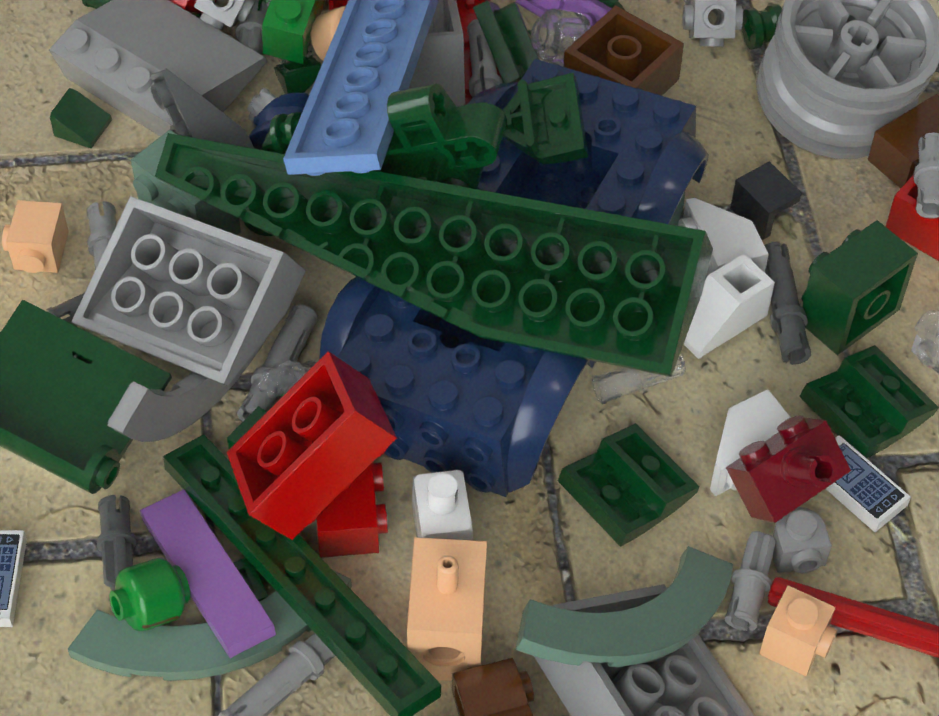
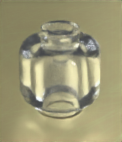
M557 8L547 10L535 21L532 27V45L542 60L549 63L555 61L564 63V51L591 28V23L586 15L577 11Z

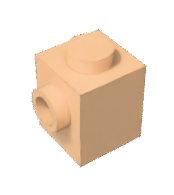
M17 201L11 225L6 224L2 234V246L4 251H9L14 270H24L31 273H58L69 233L62 203Z
M788 585L767 625L759 655L807 676L816 655L826 658L838 630L829 625L836 607Z

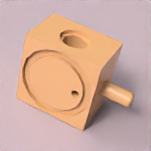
M414 537L407 621V649L436 680L452 681V673L481 666L487 541Z

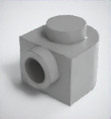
M798 507L776 522L773 537L776 541L773 560L778 573L788 571L809 573L826 565L832 545L824 521L816 512L808 508Z

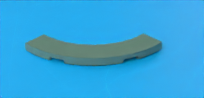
M688 546L680 557L678 571L673 583L653 600L623 611L607 613L571 611L530 599L522 613L515 650L542 659L580 666L583 661L596 663L607 662L610 667H622L642 664L661 658L680 649L695 638L700 630L710 621L725 597L731 580L733 564Z
M334 571L351 589V579ZM275 591L259 603L273 622L276 635L232 658H229L207 622L183 626H158L146 631H137L126 620L119 621L116 617L98 609L69 646L68 652L70 658L90 667L120 676L131 677L134 674L163 677L164 681L189 680L226 674L256 664L281 652L284 645L298 638L305 631L310 632L312 630Z

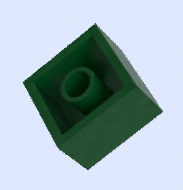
M878 220L862 231L859 229L854 230L845 238L842 245L830 253H821L811 263L808 270L810 277L807 289L801 298L803 302L802 308H804L807 314V325L805 328L838 356L900 310L918 253Z

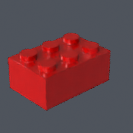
M328 351L227 451V455L248 514L293 540L307 525L314 522L318 515L342 491L349 488L352 482L376 458L383 455L397 437L370 379Z

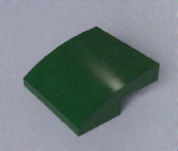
M876 345L845 357L837 371L806 383L799 396L822 420L827 421L829 427L838 436L840 435L866 459L912 432L933 416L939 408Z
M636 423L603 438L597 452L562 468L557 480L620 547L644 534L674 513L691 499L700 487Z

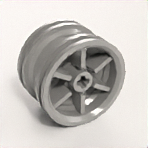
M785 0L776 23L775 35L765 50L757 74L756 88L758 100L766 118L781 135L793 144L816 155L834 159H858L869 156L875 131L916 107L919 95L928 86L939 64V19L927 0Z

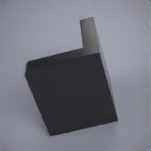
M769 161L735 180L730 209L736 215L751 220L761 240H764L771 235L775 215L800 202L802 193Z

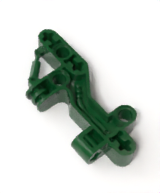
M437 83L392 92L387 101V114L394 132L381 170L374 171L412 178L426 177L429 181L477 189L484 167L491 165L496 160L507 123L506 115L497 106L485 102L456 107L443 87ZM294 112L289 115L284 113L275 115L271 120L270 131L267 133L262 150L285 154L302 113ZM244 222L245 225L256 234L262 236H273L249 223Z

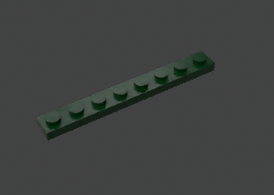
M204 434L163 456L165 470L390 716H413L441 697V684L299 534L291 540L248 514L230 461Z

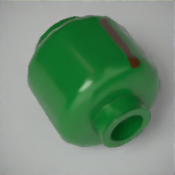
M163 558L151 559L120 570L115 579V590L110 591L109 594L110 606L115 617L119 621L125 619L137 631H146L178 620L184 611L185 604L190 600V588L183 570L178 565L172 566L170 562Z

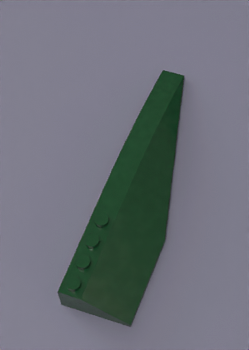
M171 133L167 134L155 177L480 338L672 377L703 292L713 251L706 231L374 170L367 173H354L352 171L331 172L318 176L307 174L288 175L283 160L285 154Z

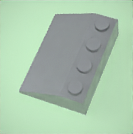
M112 0L76 19L49 49L67 79L159 136L170 130V126L173 123L166 109L162 110L151 93L153 82L150 75L168 69L220 111L224 112L267 62L263 55L169 0Z
M130 196L71 322L228 386L287 313L306 270L282 251Z
M665 584L555 604L553 607L587 613L623 611L653 600L662 594L667 587ZM699 634L680 649L666 656L642 664L622 667H610L607 662L596 663L583 661L580 666L568 665L534 656L571 716H754Z

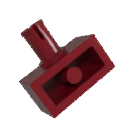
M803 415L791 417L777 427V434L766 441H757L746 446L739 452L740 458L726 467L751 518L776 523L851 471L826 420L804 418Z

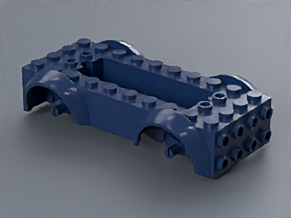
M534 59L522 77L528 85L545 79L574 73L578 83L589 157L543 165L502 137L496 160L491 165L484 167L477 189L669 224L691 179L700 183L708 162L709 154L696 139V106L598 76ZM518 82L499 84L479 92L468 104L485 102L503 110L517 93ZM358 277L353 278L345 285L331 306L322 332L319 355L320 360L329 351L370 379L397 437L384 453L385 455L395 460L405 459L424 466L431 473L453 470L463 471L465 482L475 490L484 493L493 492L503 497H507L509 492L530 484L550 432L574 384L587 364L591 368L596 364V361L480 338Z

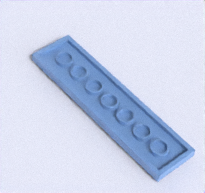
M348 0L283 158L288 175L307 174L318 176L331 172L352 171L354 173H367L372 170H381L394 132L387 114L388 97L392 92L409 89L439 0Z

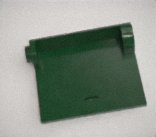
M22 299L0 332V447L91 494H95L101 488L108 489L115 481L120 470L119 461L133 439L115 431L108 426L107 422L133 381L148 389L164 391L172 376L170 373Z

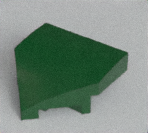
M488 0L474 6V12L503 82H519L534 59L540 60L535 49L539 47L537 37L532 30H527L516 2L501 9L498 4Z
M574 73L530 83L529 85L525 80L521 79L517 84V93L502 110L507 118L503 138L543 165L589 157L578 83Z

